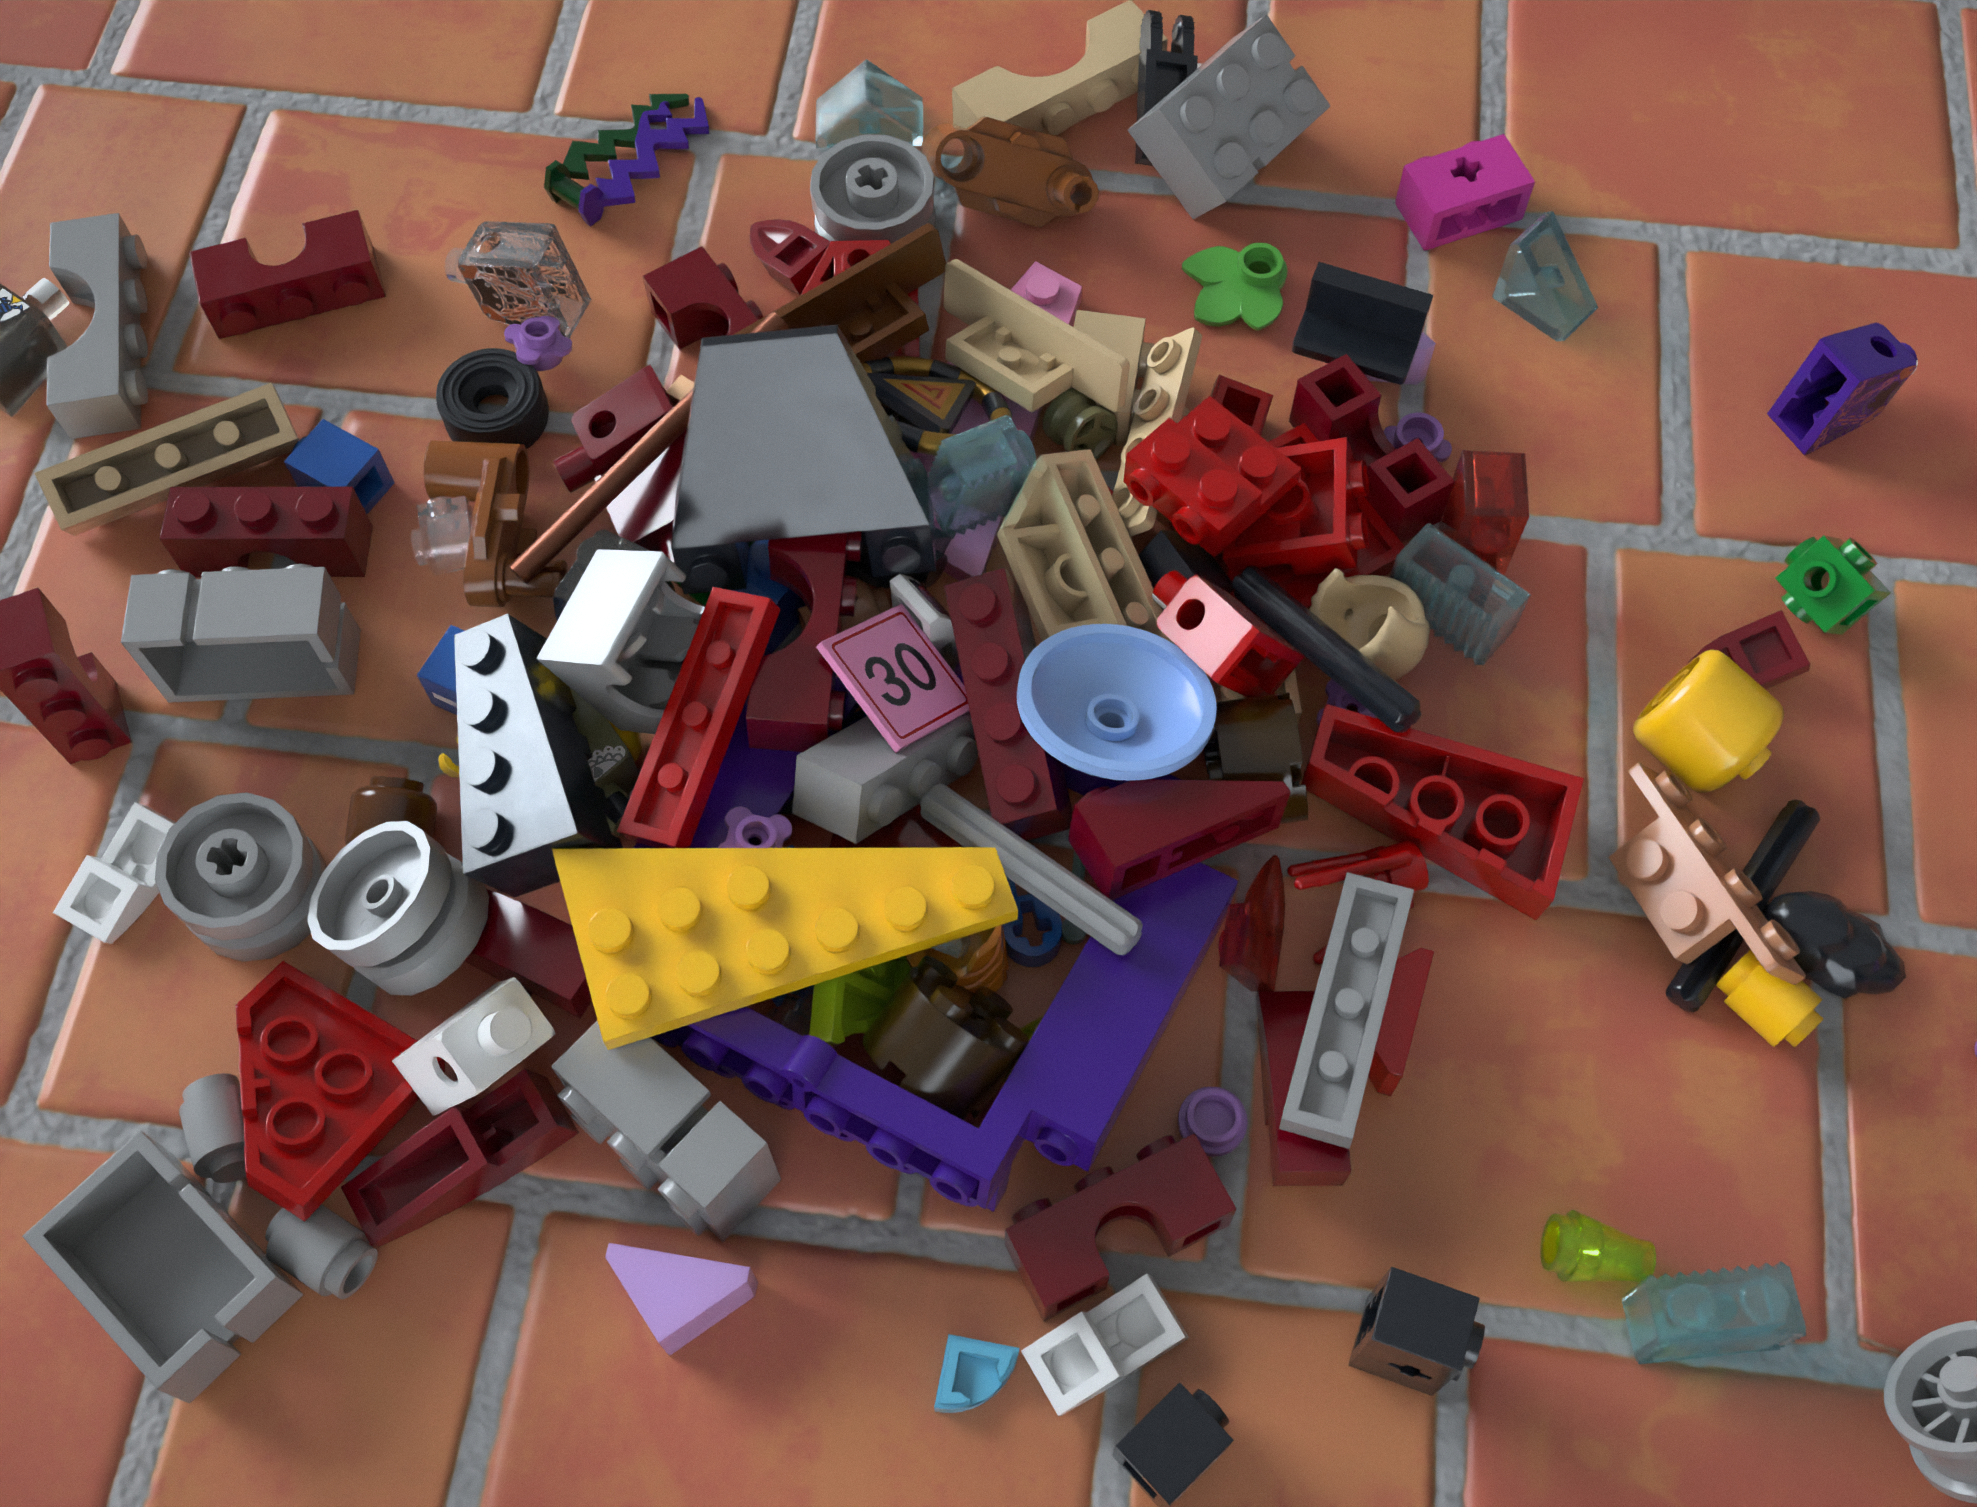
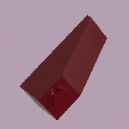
M1145 779L1130 780L1113 788L1102 786L1088 792L1079 802L1074 804L1068 841L1100 892L1110 900H1115L1279 828L1291 791L1284 781Z

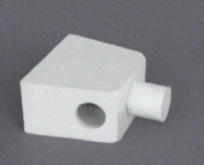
M513 977L492 985L393 1059L392 1062L430 1113L435 1116L481 1093L556 1033L521 983ZM437 1057L444 1059L450 1064L457 1075V1081H452L443 1073L438 1064Z

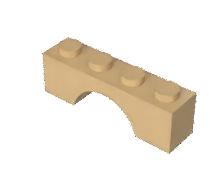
M1128 0L1088 20L1085 55L1077 64L1061 73L1043 77H1030L1012 73L997 65L953 87V124L967 129L980 118L986 116L1046 134L1058 135L1081 120L1097 112L1106 111L1113 104L1138 92L1139 55L1141 54L1139 44L1144 13L1132 0ZM1164 34L1162 40V51H1167L1168 39L1165 37Z

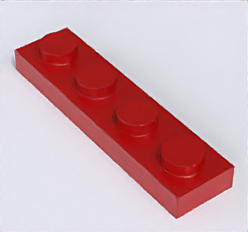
M717 587L712 588L617 829V832L629 841L656 848H690L781 610L771 598Z

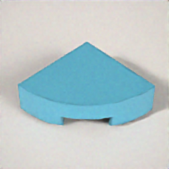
M948 1334L934 1405L935 1412H963L978 1407L994 1397L1004 1387L1013 1373L1019 1356V1348Z

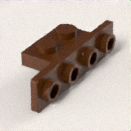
M927 223L774 312L786 322L789 329L838 325L860 363L882 359L930 331L926 314L907 294L945 272L946 260L939 231L931 223ZM767 316L734 335L751 333Z

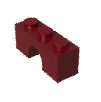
M359 210L302 223L305 234L304 248L296 258L281 265L270 266L259 263L246 238L190 251L199 304L217 337L223 339L234 335L246 334L254 330L293 320H301L316 314L386 297L375 250Z
M703 246L643 275L651 313L679 350L705 337L734 335L764 317L754 301L750 300L745 303L739 295L737 283L727 265L723 262L716 265Z
M1345 354L1297 380L1289 422L1294 428L1305 423L1319 441L1347 437L1356 461L1365 460L1368 468L1370 493L1365 498L1403 543L1441 522L1455 481L1419 438L1398 449L1393 447L1385 436L1379 421L1378 408L1382 395L1351 358Z
M170 487L159 539L180 570L188 572L194 577H202V572L222 571L228 567L247 568L251 552L274 553L287 557L296 564L325 567L330 577H365L373 525L353 487Z
M35 588L0 600V690L69 764L81 760H95L105 756L112 749L132 743L116 681L92 652L77 657L70 639L66 620L39 588Z
M1195 1133L1178 1142L1174 1140L1172 1135L1159 1138L1136 1154L1139 1162L1117 1173H1114L1110 1166L1098 1169L1083 1177L1074 1185L1077 1193L1054 1205L1051 1204L1049 1198L1037 1200L1023 1207L1011 1217L1014 1225L1005 1229V1246L1043 1321L1107 1289L1110 1274L1099 1255L1095 1239L1099 1232L1108 1224L1117 1220L1131 1219L1147 1225L1158 1237L1168 1257L1230 1226L1237 1208Z

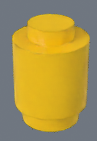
M1751 949L1716 983V986L1728 996L1724 1003L1772 1047H1775L1785 1039L1795 1048L1824 1020L1814 1010L1823 1000L1802 980L1793 985L1769 974Z

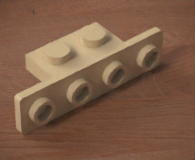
M954 259L945 265L944 309L970 325L946 340V360L1032 413L1071 387L1112 412H1116L1125 406L1130 368L1127 358L962 261Z
M1194 327L1159 340L1152 347L1147 357L1146 373L1140 395L1134 405L1135 414L1127 443L1121 453L1122 462L1112 494V498L1130 537L1150 530L1154 526L1155 519L1163 525L1171 522L1153 506H1145L1132 496L1127 485L1123 482L1126 454L1169 417L1178 423L1191 412L1185 407V402L1202 340V334Z

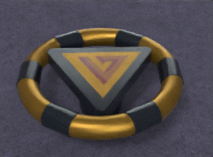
M885 356L882 359L861 363L875 386L876 397L882 407H889L900 414L896 422L902 430V440L909 451L935 456H974L995 449L1006 439L1011 430L1012 412L1003 395L955 365L936 359L932 360L913 356ZM971 399H974L983 407L990 423L988 426L963 434H951Z

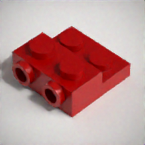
M1209 395L1178 423L1169 417L1126 454L1123 482L1138 502L1145 506H1153L1169 519L1177 533L1185 541L1194 545L1199 544L1213 557H1216L1299 482L1302 469Z
M1347 437L1276 448L1302 469L1299 482L1223 550V560L1229 571L1244 570L1248 566L1259 568L1290 563L1296 576L1330 572L1334 568L1339 570L1357 568V550L1368 549L1370 543L1365 512H1358V498L1367 497L1370 493L1369 473L1365 460L1356 461Z

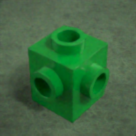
M1825 535L1819 540L1815 537L1808 538L1787 555L1784 562L1788 567L1775 577L1787 591L1781 598L1788 609L1806 624L1813 620L1824 633L1843 634L1891 594L1884 584L1870 571L1877 565L1875 559L1861 544L1851 537L1845 542L1839 538Z

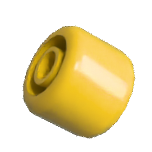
M1708 650L1684 666L1653 697L1635 721L1633 732L1638 742L1689 788L1696 792L1707 793L1723 787L1737 775L1745 780L1764 765L1772 754L1767 745L1772 741L1782 725L1784 710L1777 699L1727 655L1719 650Z

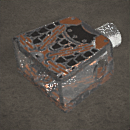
M485 221L478 225L465 249H451L445 260L447 278L452 282L467 284L483 314L491 320L504 324L521 325L530 318L551 316L559 320V331L564 337L570 338L592 300L555 224Z

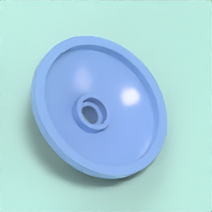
M1082 625L1050 636L1034 648L1025 660L1017 687V705L1022 722L1033 739L1046 752L1076 770L1112 780L1152 779L1181 769L1193 761L1207 745L1216 719V697L1205 672L1177 645L1167 639L1142 629L1124 625Z

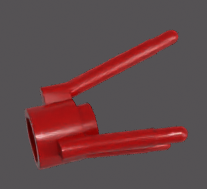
M1410 840L1387 847L1381 845L1360 853L1292 864L1287 868L1289 876L1297 877L1293 884L1298 890L1345 881L1347 872L1414 889V893L1424 890L1428 887L1429 873L1424 857L1417 845ZM1413 898L1411 901L1410 909L1414 908ZM1327 945L1313 955V961L1316 964H1323Z

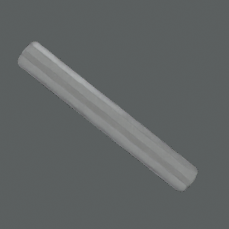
M935 784L922 797L920 813L924 819L964 847H996L1006 877L1114 953L1126 955L1141 938L1143 927L1141 920L946 785Z

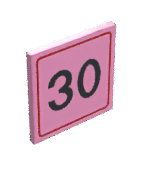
M903 604L821 641L816 647L895 753L970 712L965 686Z

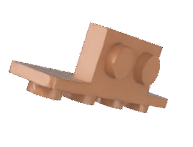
M1639 762L1634 765L1628 772L1659 817L1608 858L1673 957L1688 965L1737 929L1760 964L1769 974L1793 985L1803 980L1806 975L1793 958L1800 953L1798 945L1775 920L1768 922L1756 904L1763 899L1761 893L1738 868L1731 870L1720 854L1727 848L1721 836L1704 819L1699 818L1696 820L1686 806L1692 800V796L1687 788L1668 770L1659 774Z

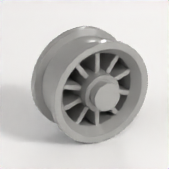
M1977 1320L1939 1328L1910 1345L1898 1357L1888 1373L1884 1386V1405L1893 1426L1900 1436L1909 1443L1912 1457L1925 1479L1940 1492L1952 1498L1977 1504Z

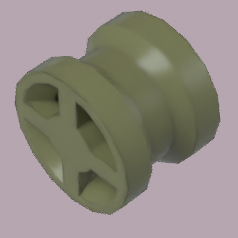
M1074 388L1057 396L1047 408L1043 418V430L1046 436L1058 445H1064L1066 452L1091 449L1095 460L1109 449L1117 434L1118 423L1115 416L1104 407L1097 406L1094 400Z

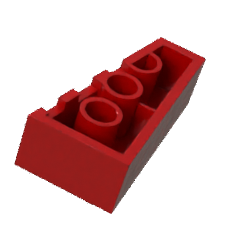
M1326 704L1317 728L1301 785H1306L1308 792L1396 842L1412 841L1426 859L1528 917L1537 920L1554 901L1584 778L1412 728L1403 733L1394 732L1378 718Z

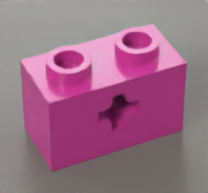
M1502 134L1483 141H1472L1463 147L1432 157L1424 156L1404 165L1395 204L1422 249L1426 251L1523 220L1535 180L1506 136Z

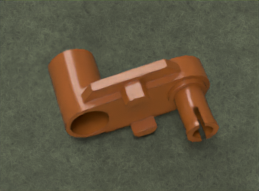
M983 116L967 129L952 123H942L934 126L926 133L921 144V153L926 156L934 176L952 185L960 205L966 208L1041 228L1057 215L1072 216L1088 212L1098 201L1099 190L1092 178L1091 172L1085 165L1073 160L1066 140L1061 137ZM959 139L964 147V156L957 166L945 168L941 162L943 148L950 140ZM1076 185L1074 193L1070 196L1072 187Z
M431 440L427 446L424 458V483L428 497L431 500L475 502L463 571L464 593L470 606L501 608L511 600L512 596L551 597L563 600L567 595L566 588H561V586L568 587L569 574L565 560L550 561L528 584H525L508 567L516 560V555L520 556L537 539L536 529L521 528L528 494L530 471L529 457L524 444Z

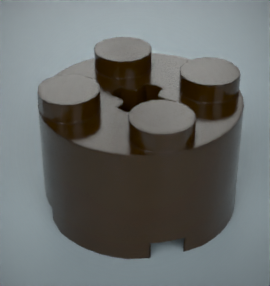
M1290 693L1269 694L1216 702L1217 710L1214 727L1209 741L1204 747L1209 779L1225 781H1284L1291 793L1280 824L1308 820L1306 785H1299V782H1302L1301 764H1303L1296 714L1293 701L1290 699Z
M926 955L917 967H913L867 1030L863 1036V1045L870 1058L881 1070L891 1060L906 1074L899 1085L901 1088L962 1120H965L970 1112L973 1119L980 1115L1012 1071L1029 1043V1039L1018 1027L1007 1020L1013 1012V1008L1004 998L984 986H980L973 993L963 986L957 985L958 977L948 966Z

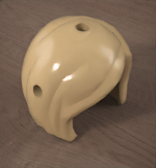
M1334 568L1330 575L1318 584L1317 593L1311 598L1309 610L1393 680H1398L1410 672L1422 659L1429 641V622L1425 618L1422 601L1415 591L1405 583L1394 578L1379 575L1344 577V573Z

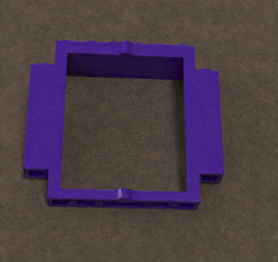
M955 673L964 685L963 676ZM837 677L835 691L846 692L844 728L859 707V704L839 677ZM748 697L690 848H718L721 843L725 842L729 830L725 825V816L735 807H746L752 814L769 818L776 814L781 815L794 798L797 755L802 752L749 748L746 723ZM831 730L830 736L836 734L839 731ZM1061 762L1067 788L1083 796L1098 787L1108 786L1113 788L1128 782L1126 780H1112L1089 775ZM1171 774L1152 778L1165 780H1182ZM751 837L748 840L754 846L761 844V840L757 837ZM636 843V845H635L633 848H656V847L649 846V845H645V844H641V843ZM1199 862L1112 900L1141 920L1143 924L1141 938L1126 955H1118L1090 936L979 1128L838 1055L825 1041L811 1035L802 1036L748 1007L733 1010L650 1038L668 1047L680 1046L683 1053L692 1062L704 1069L714 1071L726 1078H734L736 1076L742 1079V1083L752 1094L766 1102L773 1103L783 1109L792 1110L796 1108L804 1112L806 1120L825 1134L835 1136L847 1142L856 1140L866 1145L869 1154L881 1164L906 1174H914L916 1172L929 1179L931 1186L943 1197L968 1207L978 1205L994 1212L1007 1190L1012 1162L1025 1139L1034 1143L1035 1148L1042 1156L1058 1165L1071 1166L1074 1164L1087 1172L1090 1170L1225 920L1238 880Z

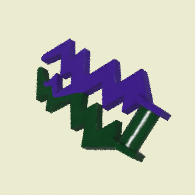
M649 94L650 106L631 104L633 128L598 130V144L573 140L563 164L555 160L546 167L544 189L555 203L564 200L576 208L585 223L590 227L601 219L604 207L636 203L630 179L660 178V171L655 156L656 150L689 149L686 135L709 134V125L703 99L701 97L694 99V118H672V114L669 109L688 106V94ZM649 122H666L667 129H650ZM615 146L635 148L637 159L617 160ZM585 161L608 162L612 179L595 177L597 187L589 184L584 188L572 180H589Z

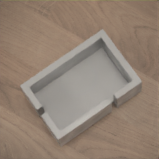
M1267 15L1229 40L1127 130L1192 219L1227 202L1258 173L1257 170L1266 166L1331 106L1303 65L1295 70L1289 62L1295 57V54Z
M293 564L283 569L260 570L228 567L222 571L202 572L201 579H196L192 574L185 571L168 569L158 574L131 575L121 643L168 703L353 695L361 630L346 603H341V595L325 567H314L307 564Z
M596 1021L551 1066L565 1086L557 1097L572 1112L570 1116L598 1144H601L609 1136L610 1139L607 1143L621 1157L619 1162L646 1189L649 1190L658 1181L661 1184L658 1191L670 1203L668 1208L697 1236L708 1228L724 1242L780 1182L781 1178L767 1142L721 1101L708 1112L702 1104L711 1096L710 1091L650 1037L608 1050L603 1043L599 1024Z
M140 1130L22 1237L157 1390L190 1404L241 1355L233 1345L239 1337L254 1343L304 1294L277 1265L267 1259L263 1250L223 1207L209 1197V1192L170 1151Z

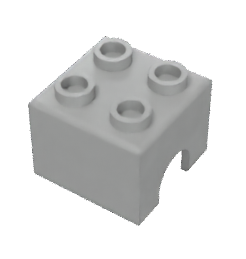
M598 549L536 659L619 730L655 734L705 607L684 599L668 586L666 581L684 582L686 575L663 552Z

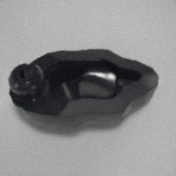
M1813 891L1788 892L1774 897L1772 902L1767 904L1762 911L1768 922L1770 920L1778 922L1798 945L1800 953L1793 958L1805 973V979L1812 980L1830 993L1844 999L1858 993L1892 992L1906 978L1904 962L1886 941L1880 924L1860 913L1847 909L1843 902L1836 897Z

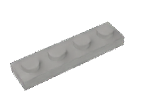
M1347 872L1279 1129L1350 1149L1414 889Z

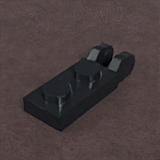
M1148 10L1144 14L1139 44L1141 54L1139 55L1137 121L1197 69L1198 56L1194 55L1195 22H1193L1194 18L1192 16L1180 15L1175 19L1171 36V52L1162 51V13ZM1136 143L1135 164L1153 166Z

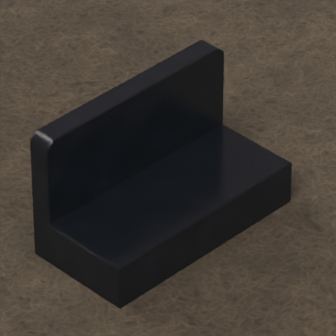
M1318 262L1311 280L1306 309L1293 340L1292 352L1325 363H1330L1347 354L1363 374L1402 385L1405 383L1421 339L1434 295Z

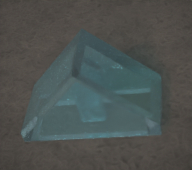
M866 59L816 100V148H831L842 140L864 134L889 135L909 142L913 146H921L923 141V97Z
M1554 211L1544 212L1510 244L1492 298L1553 340L1565 341L1598 309V306Z

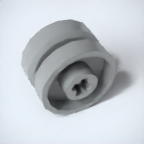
M864 134L840 141L824 152L812 169L810 194L812 209L815 214V233L830 242L889 240L892 244L927 223H931L936 228L934 173L926 156L909 142L889 135Z
M246 792L218 795L194 806L169 828L157 852L155 882L164 904L186 924L198 939L217 955L244 962L271 959L298 946L311 933L308 924L310 899L327 866L321 852L312 840L305 835L304 830L293 815L273 799Z
M408 821L385 822L364 831L339 851L323 871L310 899L308 924L313 940L350 966H353L355 970L390 995L412 996L437 986L456 971L477 945L488 919L489 895L484 883L464 875L463 863L447 854L445 848L422 829Z

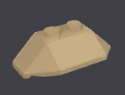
M1091 449L1040 455L997 532V537L1042 642L1063 630L1090 624L1130 626L1151 632L1172 642L1156 626L1157 618L1163 612V609L1152 598L1153 587Z

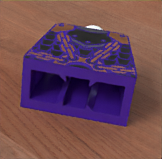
M1877 322L1823 337L1815 345L1767 415L1803 455L1809 454L1878 416L1908 377L1916 371L1918 365L1917 355L1911 346L1906 343H1900L1884 325ZM1825 400H1827V401L1829 402V404H1828L1827 407H1826V404H1825Z

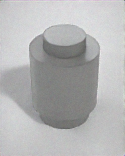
M222 1073L209 1075L194 1081L183 1091L184 1103L179 1109L194 1172L200 1177L212 1178L217 1183L234 1182L246 1177L244 1124L239 1078L232 1074Z
M322 1204L305 1222L282 1208L270 1222L265 1234L266 1240L269 1241L266 1249L267 1259L321 1296L334 1294L340 1299H346L353 1295L371 1274L378 1257V1251L369 1245V1241L362 1230Z

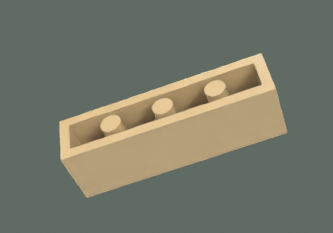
M269 383L45 468L34 474L60 529L76 536L168 500L170 487H202L292 452L299 438L273 384Z

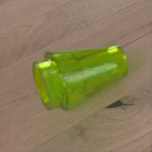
M1571 1210L1566 1215L1554 1213L1548 1218L1542 1233L1540 1258L1543 1268L1546 1271L1555 1272L1563 1282L1632 1281L1646 1284L1652 1278L1655 1270L1656 1249L1651 1241L1635 1238L1576 1210Z

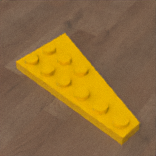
M996 847L552 849L601 1036L608 1050L1018 920V908Z

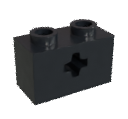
M1391 1266L1367 1297L1348 1366L1433 1396L1449 1381H1458L1464 1366L1472 1369L1478 1359L1485 1333V1325L1474 1321L1480 1298Z

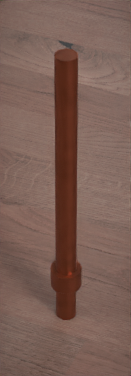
M771 312L751 333L788 330L789 327L777 313ZM693 389L508 566L525 584H528L688 428Z

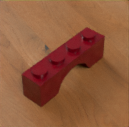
M863 531L771 539L768 541L770 579L795 592L807 605L811 617L803 632L791 644L775 653L763 656L748 697L746 723L749 748L804 752L829 738L831 730H843L846 692L835 691L836 673L816 647L821 641L841 632L843 616H855L857 578L847 577L849 561L860 562Z
M1003 567L944 585L992 818L1025 841L1069 830L1073 811L1063 766L1059 760L1046 752L1033 739L1022 722L1018 710L1017 687L1019 675L1025 660L1033 649L1036 648L1028 607L1018 584Z

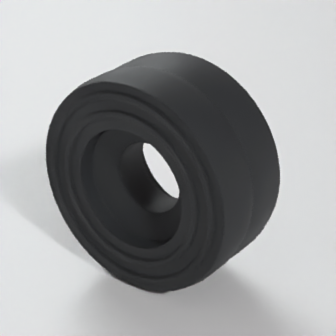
M488 348L468 353L454 361L444 371L437 385V408L452 441L524 444L526 449H528L540 438L546 428L549 406L541 379L536 369L532 365L519 362L516 353L513 351ZM502 395L508 398L504 408L497 412L484 413L478 410L480 402L488 396Z

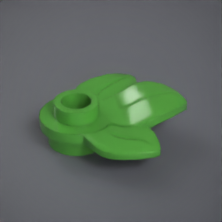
M1253 243L1243 248L1241 252L1224 246H1215L1193 254L1182 263V270L1189 277L1204 286L1195 303L1194 318L1196 321L1208 326L1221 327L1232 324L1242 317L1248 326L1258 331L1272 324L1280 315L1283 307L1280 290L1286 282L1288 270L1281 252L1276 247L1267 243Z

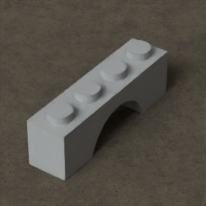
M119 213L50 223L49 267L72 303L95 308V312L87 330L76 342L47 358L46 405L70 439L141 429V404L148 402L147 385L141 372V358H146L148 355L146 337L140 326V313L147 312L146 293L140 281V269H146L147 267L144 244L139 235H131Z

